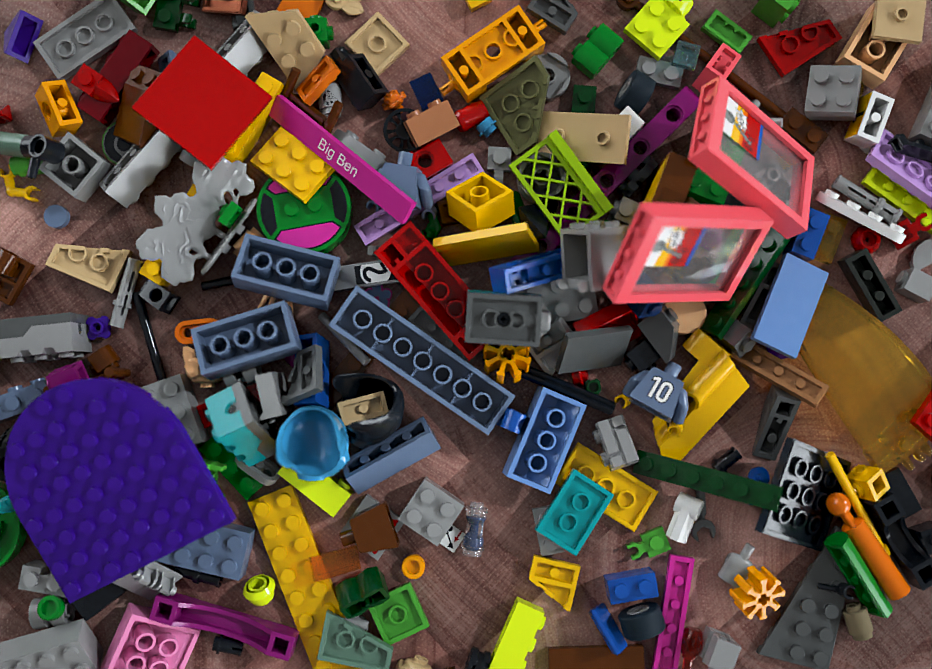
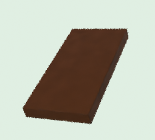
M628 644L618 655L612 654L607 645L548 647L549 669H645L643 644Z

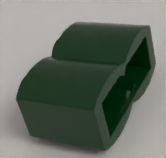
M377 566L366 568L356 577L345 579L335 587L340 611L347 619L357 617L367 611L368 608L376 607L390 598L385 577Z

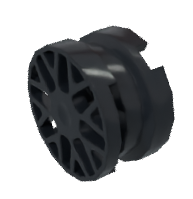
M473 646L464 669H487L491 659V652L485 651L483 653L479 651V648Z

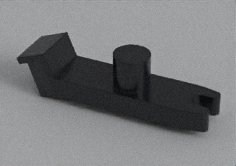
M896 134L887 143L888 145L891 144L895 153L932 163V147L926 146L923 139H917L913 142L907 140L904 134Z

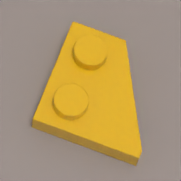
M533 554L528 576L529 580L561 604L566 611H571L581 568L580 565Z

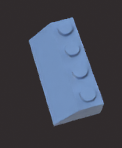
M538 385L527 410V417L520 434H517L502 473L506 477L551 494L587 405Z

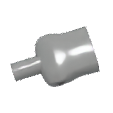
M746 543L740 554L729 553L717 575L734 587H740L734 581V578L737 574H740L744 579L748 576L747 567L753 566V563L748 559L755 550V547Z

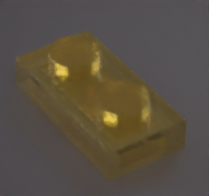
M825 212V214L830 215V219L814 260L829 265L832 264L848 220Z

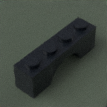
M886 492L876 502L863 500L862 503L908 583L922 591L931 587L932 557L917 544L905 523V516L907 514L896 495Z

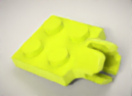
M649 0L624 28L623 32L659 61L690 25L685 20V16L691 10L693 0Z

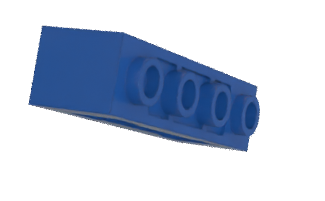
M561 248L489 267L492 291L511 294L561 279Z

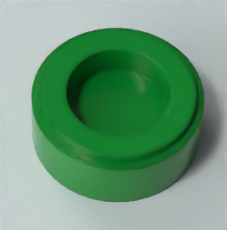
M54 595L45 596L37 606L39 617L47 621L57 620L65 610L63 599Z

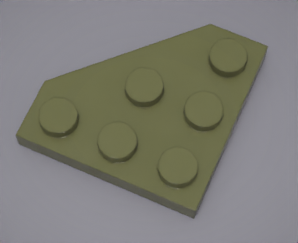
M537 55L533 56L479 97L492 119L497 121V127L516 156L521 155L538 142L550 74Z

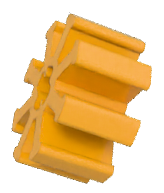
M485 344L483 359H485L484 370L489 375L490 372L499 369L496 372L497 383H504L505 372L509 371L513 378V383H517L520 381L522 373L519 369L525 370L526 373L529 371L531 357H528L529 346L514 347L513 345L493 344L494 347L489 344Z
M755 566L747 567L748 579L745 580L740 574L736 575L734 581L740 587L731 588L729 595L734 599L733 603L747 618L753 619L755 614L762 620L767 618L766 607L768 605L774 611L779 609L781 605L774 598L784 597L785 590L780 586L781 582L767 568L762 566L759 571Z

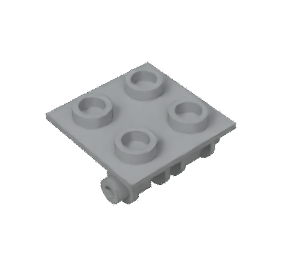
M154 561L112 583L151 600L159 593H163L165 596H173L177 591L175 582L183 578V575Z

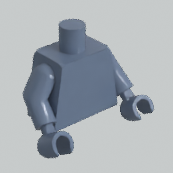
M399 151L397 164L386 162L378 172L416 202L414 209L421 210L422 207L425 208L422 212V219L426 220L428 217L427 212H431L433 220H435L438 210L433 206L432 191L426 176L419 168L411 166L412 153ZM369 200L366 203L367 209H371L373 203L376 205V212L382 209L373 200Z

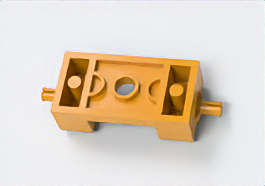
M517 5L441 57V66L448 75L449 82L438 88L442 96L444 97L455 89L468 104L485 93L487 85L521 62L524 64L535 55H541L544 52L545 41L538 32L547 27L544 20L541 18L538 22L532 24L522 8ZM494 46L499 49L500 53L496 57H491L487 54V49Z

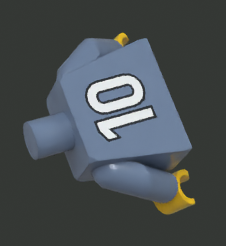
M669 361L664 371L657 367H652L650 371L643 370L635 374L625 385L622 394L615 397L614 402L617 403L620 398H623L625 405L622 409L628 407L631 403L670 423L667 429L668 434L672 427H676L679 430L677 437H680L683 431L682 424L689 409L688 393L683 389L684 382L677 379L682 367L675 362Z

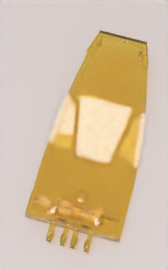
M825 283L799 353L814 378L829 386L825 394L862 448V453L870 465L882 468L885 474L901 462L907 470L912 471L915 467L909 459V455L913 454L914 458L920 462L926 460L925 455L929 457L932 455V449L927 443L929 440L909 423L932 390V377L913 352L888 327L856 302Z

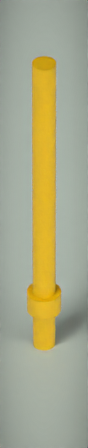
M833 451L826 453L825 458L845 495L849 498L857 517L864 519L890 557L891 552L887 544L883 543L835 453Z

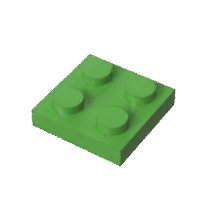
M410 581L389 590L390 598L384 603L369 608L383 641L390 645L430 626Z

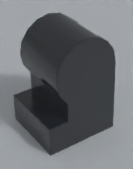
M147 279L138 292L144 300L158 311L169 315L181 299L174 292L156 284L150 279Z

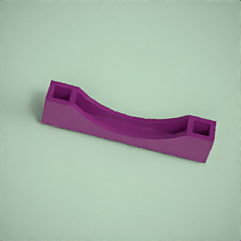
M163 593L156 595L149 620L169 626L194 628L225 635L246 643L265 655L289 661L293 655L300 632L286 625L179 593H175L173 596H165Z

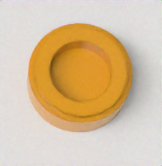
M418 554L406 556L401 565L402 573L409 579L421 577L425 570L424 559Z

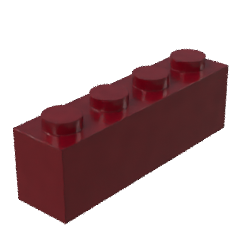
M129 29L120 38L119 45L113 53L108 55L105 65L98 72L113 84L118 92L120 101L117 103H106L96 100L83 92L76 106L106 127H109L118 114L124 84L128 80L131 71L137 68L138 65L150 68L160 52L153 44Z

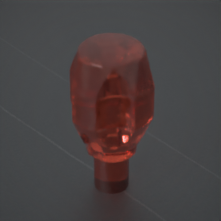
M691 626L684 628L681 644L682 669H692L693 661L702 650L703 635L702 631L698 628Z

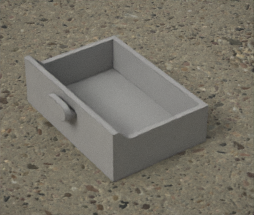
M268 372L255 376L263 410L259 419H270L268 421L269 424L277 422L276 417L291 414L293 412L292 404L287 406L281 403L282 395H288L284 372Z

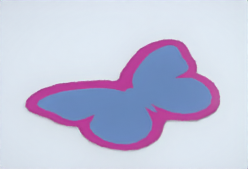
M382 285L365 290L368 294L389 307L390 299L392 298V291L389 288H383Z

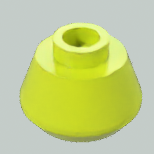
M256 575L246 582L243 588V595L253 605L265 606L274 597L275 581L268 575Z

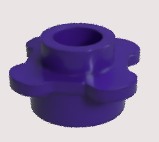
M89 317L86 320L89 328L87 337L91 340H95L97 337L109 338L111 335V325H108L110 322L109 317Z

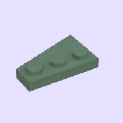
M328 609L317 660L361 669H390L394 647Z

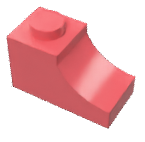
M722 43L691 86L701 92L703 85L719 75L726 79L742 56L725 43Z

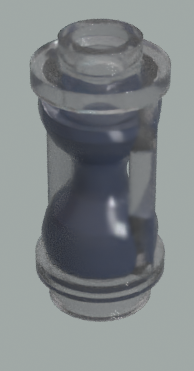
M470 502V505L465 506L467 527L463 543L461 544L462 554L465 556L481 557V553L484 551L483 525L489 512V508L484 507L485 503Z

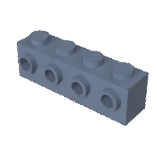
M45 378L30 381L31 385L24 388L22 385L8 388V393L0 395V424L19 418L27 406L43 394V388L47 386Z
M423 416L397 430L384 441L370 445L352 455L342 470L346 480L356 493L360 494L441 449V446Z

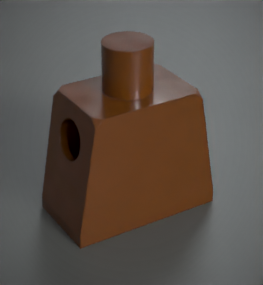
M386 500L352 517L349 520L351 529L340 533L342 545L345 547L356 543L359 553L397 548L400 544Z

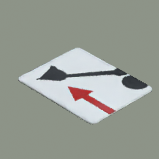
M452 525L440 544L454 553L466 534Z

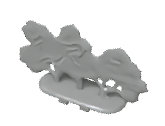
M223 157L211 171L201 162L195 161L192 172V180L196 188L194 196L189 197L185 192L175 193L172 197L166 195L155 196L154 212L162 220L163 225L153 229H146L136 240L135 244L142 260L156 261L160 259L162 261L161 277L168 283L177 286L179 282L186 283L192 281L195 276L194 263L196 259H206L201 269V275H204L222 252L224 254L228 253L231 248L228 243L234 234L241 235L246 228L242 223L254 208L257 198H253L244 207V211L226 233L216 228L215 221L219 216V207L227 204L224 199L226 192L230 193L233 202L238 205L240 196H247L255 189L254 180L246 174L247 164L239 160L231 163ZM233 189L238 190L237 196L234 195ZM217 235L221 240L213 252L209 254L203 246V242ZM192 249L198 253L196 255H191L189 253V250Z

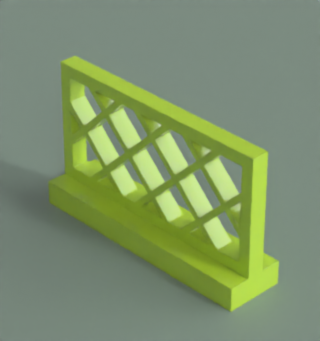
M554 130L547 138L508 166L559 236L560 229H562V219L576 221L575 223L581 221L587 224L589 221L599 219L613 208L607 197L557 130ZM545 145L552 153L550 162L537 160L538 150ZM534 154V159H529ZM522 162L533 163L531 176L522 175L517 166ZM536 164L550 166L548 178L534 176ZM553 166L564 169L566 172L565 181L551 179ZM525 179L531 180V181H530V185L528 184V182H527ZM534 180L547 182L546 195L536 194L533 191ZM550 183L564 185L562 198L549 196ZM567 185L578 188L580 191L579 200L565 198ZM539 198L545 199L544 204ZM548 200L561 201L560 215L548 211ZM565 202L578 204L576 217L563 215ZM581 205L591 206L596 215L590 219L580 218ZM553 217L559 218V222L557 223Z

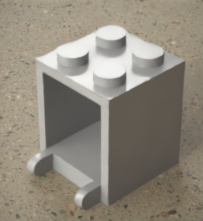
M604 220L589 221L587 224H584V222L570 223V228L560 229L562 279L556 281V287L558 289H577L579 292L603 290V283L630 225H620V221H605L604 225Z

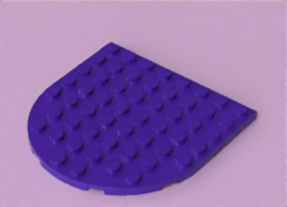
M98 377L75 379L47 390L27 406L19 416L9 436L5 453V480L9 498L19 520L69 603L234 522L236 519L234 512L180 420L168 407H164L155 400L151 393L128 382Z

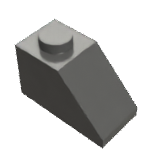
M666 305L662 306L659 314L654 317H647L637 326L664 362L668 363L675 357L679 323L676 313L670 307L667 308Z

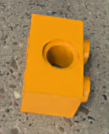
M65 79L41 82L35 97L52 137H62L67 132L75 135L83 121Z

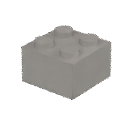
M811 65L804 108L805 116L809 120L856 121L862 81L861 65Z
M67 132L60 141L65 146V155L62 161L54 165L43 161L39 169L74 198L86 203L98 189L102 179L114 166L80 138Z
M425 477L399 515L398 520L438 546L464 508L465 503L428 477Z

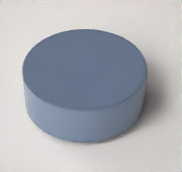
M51 205L44 212V221L50 227L62 229L68 225L70 213L65 207Z

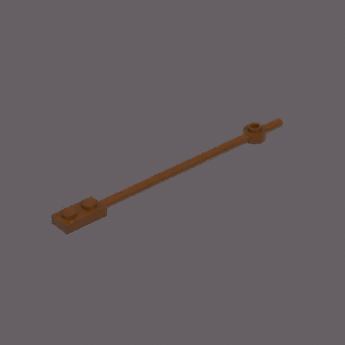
M616 0L617 6L623 11L635 9L639 12L644 7L640 0ZM684 34L676 40L706 64L713 57ZM731 71L726 78L751 99L759 100L760 105L776 118H783L782 129L811 155L816 153L829 136L828 133L795 108L791 107L787 113L734 72Z

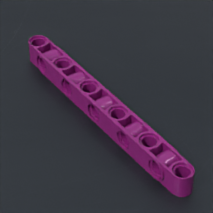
M685 86L629 141L626 165L606 164L592 178L607 198L640 166L641 162L648 155H651L698 108L699 97L688 86ZM666 114H673L676 118V121H669L666 117ZM633 146L642 147L644 153L641 155L636 154ZM600 179H609L611 187H603ZM580 191L572 198L573 200H579ZM567 203L564 206L563 215L567 216V211L569 210L577 212L578 204ZM581 205L580 218L587 219L594 212L593 208ZM553 217V218L556 220V222L558 223V222H559V218ZM562 219L561 228H570V223H575L576 221ZM550 225L546 238L537 240L545 245V252L554 250L561 244L560 236L552 225ZM533 252L515 255L509 262L529 257L532 255H536L539 253Z

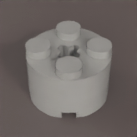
M538 153L537 160L550 162L552 154ZM523 162L519 172L522 175L531 176L533 163ZM536 164L534 176L540 177V175H543L544 178H548L550 166ZM553 166L551 179L565 181L566 173L564 169ZM517 179L518 192L528 202L536 204ZM525 179V180L528 182V184L530 185V181H531V180ZM534 180L533 191L536 194L546 195L547 182L540 183ZM550 183L549 196L558 197L564 185ZM539 198L542 203L545 202V199Z

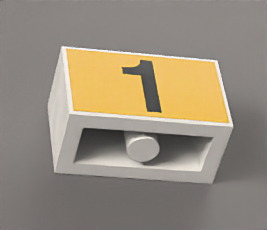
M876 91L861 96L858 102L856 121L850 122L844 141L863 149L879 144L895 99Z

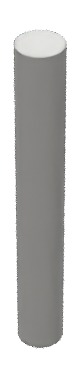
M325 312L318 316V319L363 366L370 362L371 359L355 343L328 326L332 319Z

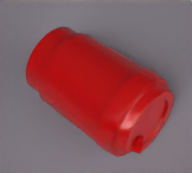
M482 100L473 102L454 112L460 126L456 127L459 132L468 131L489 116Z

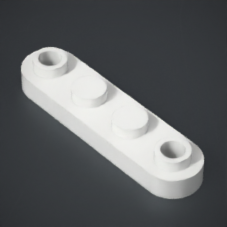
M826 189L825 192L820 190L815 199L820 203L899 244H902L907 236L903 233L905 230L903 227L893 222L890 226L881 222L883 217L872 211L868 214L860 211V205L851 200H848L847 203L839 200L838 197L840 195L830 189Z

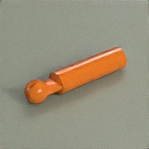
M838 492L830 494L826 500L828 511L834 516L841 517L844 522L841 531L848 534L884 593L890 600H898L905 597L910 592L911 587L862 517H853L850 512L851 503L849 498L845 494Z

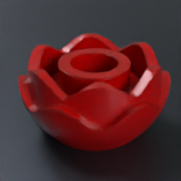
M866 226L858 227L850 238L851 245L855 251L867 248L870 254L874 253L881 243L880 234Z

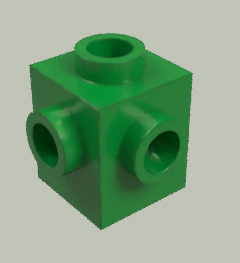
M312 15L309 18H305L323 47L330 49V41L334 40L333 26H329L327 18L320 15Z

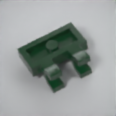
M158 0L153 27L156 30L178 33L179 27L196 30L197 20L192 19L191 14L182 13L184 5L200 8L201 0Z

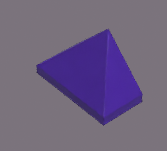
M19 10L4 32L3 53L28 64L35 46L33 42L37 40L44 21L23 10Z

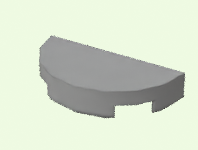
M931 238L921 241L913 248L911 261L909 262L910 268L915 267L921 270L932 264Z

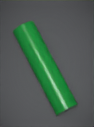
M845 532L831 534L824 541V544L848 583L855 587L853 591L861 604L867 607L869 614L888 618L893 608L848 534Z

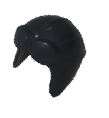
M345 373L333 378V386L341 393L343 401L384 391L389 410L387 414L369 420L353 422L345 426L350 443L364 449L369 445H375L384 441L399 428L404 416L405 407L403 392L395 382L369 373Z

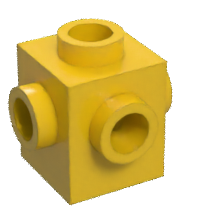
M858 464L847 474L859 499L876 502L890 489L882 468Z

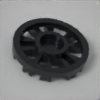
M397 109L390 113L384 122V138L387 144L398 152H410L419 148L411 146L410 136L400 114L401 112H408L409 114L415 111L413 109ZM394 115L399 119V124L392 118ZM388 123L395 124L396 129L388 130ZM396 132L397 136L388 137V134ZM396 138L401 140L399 147L392 143ZM403 140H407V149H403Z

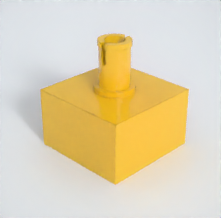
M484 172L446 191L449 215L471 231L492 228L515 214L513 190Z

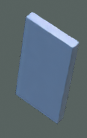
M789 253L783 254L750 339L790 359H796L829 273Z

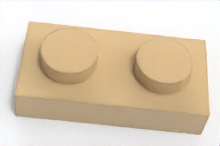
M384 391L336 403L339 417L345 426L353 422L382 416L389 411Z

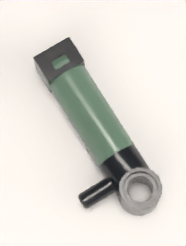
M0 131V155L30 159L26 174L27 178H37L41 161L54 165L60 163L64 158L65 146L62 142L42 134L34 136Z

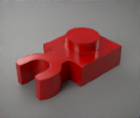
M926 212L917 215L912 223L908 218L896 223L905 229L903 233L907 235L902 244L891 240L897 250L920 239L917 234L918 231L932 229V223L926 226L920 223L921 219L927 216Z

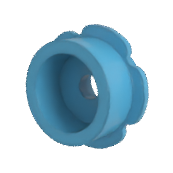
M490 116L483 120L476 127V130L480 133L479 136L485 135L487 138L497 129L495 126L497 121H493Z

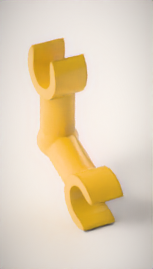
M8 165L9 173L7 175L0 168V177L4 179L8 196L24 197L31 202L39 201L36 198L30 197L32 191H41L35 186L17 188L14 181L16 176L12 173L10 165Z

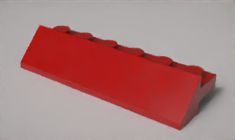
M409 221L374 253L470 361L485 346V344L465 343L467 295L470 288L416 226Z

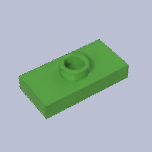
M715 9L700 29L718 44L722 45V43H725L739 54L753 37L717 9Z

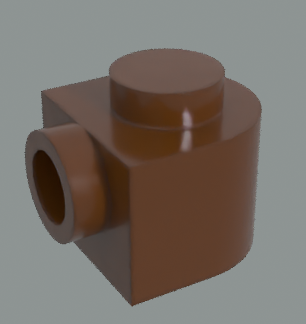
M110 344L101 347L87 357V360L90 362L89 368L96 376L104 373L107 367L119 368V363L122 360Z

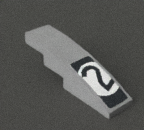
M381 260L341 266L334 292L353 290L356 285L361 289L398 283L399 281Z

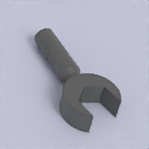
M695 490L696 498L704 501V506L697 521H694L690 533L699 542L697 532L702 527L709 528L712 538L715 537L716 529L711 521L705 519L707 514L705 492Z

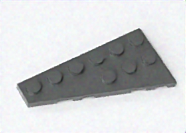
M834 525L827 537L833 533L842 532L841 527ZM824 544L822 551L818 554L815 561L810 563L807 568L808 572L801 582L799 581L780 611L781 615L777 622L767 632V638L757 648L756 652L758 654L813 669H829L845 598L836 592L818 589L817 584L839 585L841 582L848 583Z

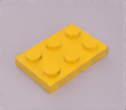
M282 127L274 133L250 160L254 167L304 204L311 199L335 171L334 168Z

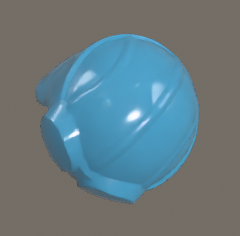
M315 405L298 408L284 421L277 434L275 442L277 462L281 466L295 471L300 480L321 481L326 477H332L344 468L350 460L347 429L340 417L327 408Z

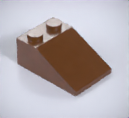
M138 65L137 68L131 71L128 80L124 84L113 133L115 137L143 148L157 128L133 111L131 107L161 72Z

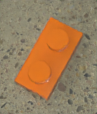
M326 55L297 87L296 91L303 102L311 106L320 98L324 90L336 80L341 71L333 59Z

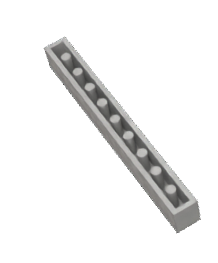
M245 19L218 49L217 53L247 76L250 69L262 61L267 48ZM156 129L143 148L133 145L102 179L99 186L105 193L125 208H128L130 204H134L139 199L140 193L145 187H149L154 182L155 176L170 164L171 158L177 152L183 150V148Z

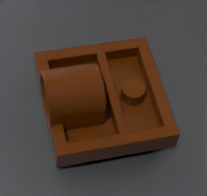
M1 246L0 301L13 306L36 265Z

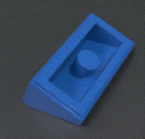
M601 603L589 610L588 613L611 653L618 655L628 644L604 603Z

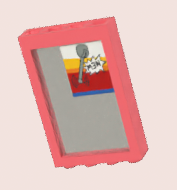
M719 75L701 87L688 160L745 206L760 207L774 220L771 227L786 239L808 231L815 157L723 76Z
M641 202L603 283L602 289L613 303L729 301L774 220L760 207Z

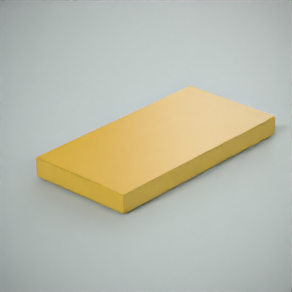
M526 222L433 239V247L450 266L539 252V243Z
M579 442L575 444L555 482L561 487L572 468L579 471L614 494L603 513L633 532L637 529L658 494L657 490L623 469L610 471L609 466H604L600 455Z

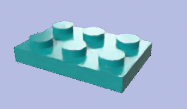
M572 468L535 527V530L577 556L614 494Z

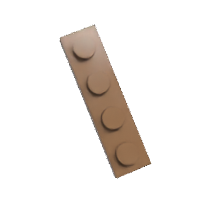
M756 345L742 358H739L733 352L730 355V359L736 364L814 408L817 407L829 389L827 384Z

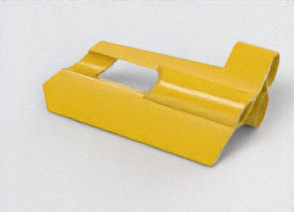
M699 328L682 344L688 352L698 359V362L683 380V389L687 391L688 396L692 397L694 401L689 405L685 421L682 424L683 431L681 436L677 437L679 430L676 427H672L668 434L667 422L655 416L652 420L654 436L660 454L677 460H682L750 387L729 358L731 354Z

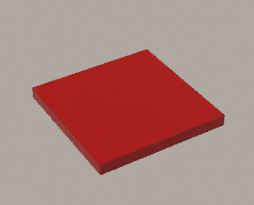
M194 35L131 108L212 171L269 104L272 96Z

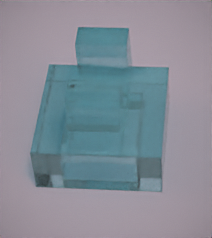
M678 40L671 65L694 71L701 46Z

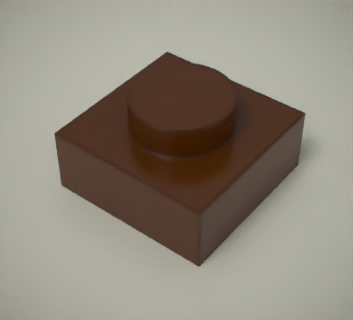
M447 200L436 202L435 207L438 210L437 216L440 227L461 224L449 215Z

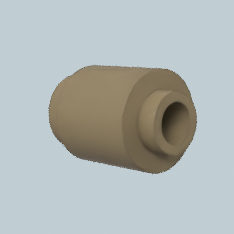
M859 602L847 604L842 613L849 635L855 641L871 639L874 629L867 607Z

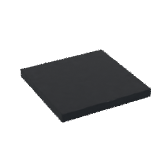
M786 437L771 484L783 487L778 512L762 508L755 528L756 531L820 552L822 551L834 516L828 511L826 500L830 494L842 493L843 490L825 458L827 452L796 439ZM837 457L847 475L851 462Z

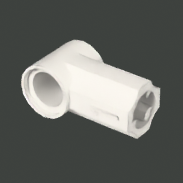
M681 491L673 507L675 512L666 536L674 541L685 544L694 521H697L701 514L704 501Z

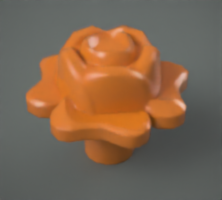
M397 90L389 91L383 97V110L404 108L402 106L403 99L406 98L404 91L400 93Z

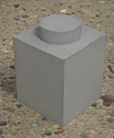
M915 267L899 273L895 280L897 284L894 291L916 303L930 302L932 298V276Z

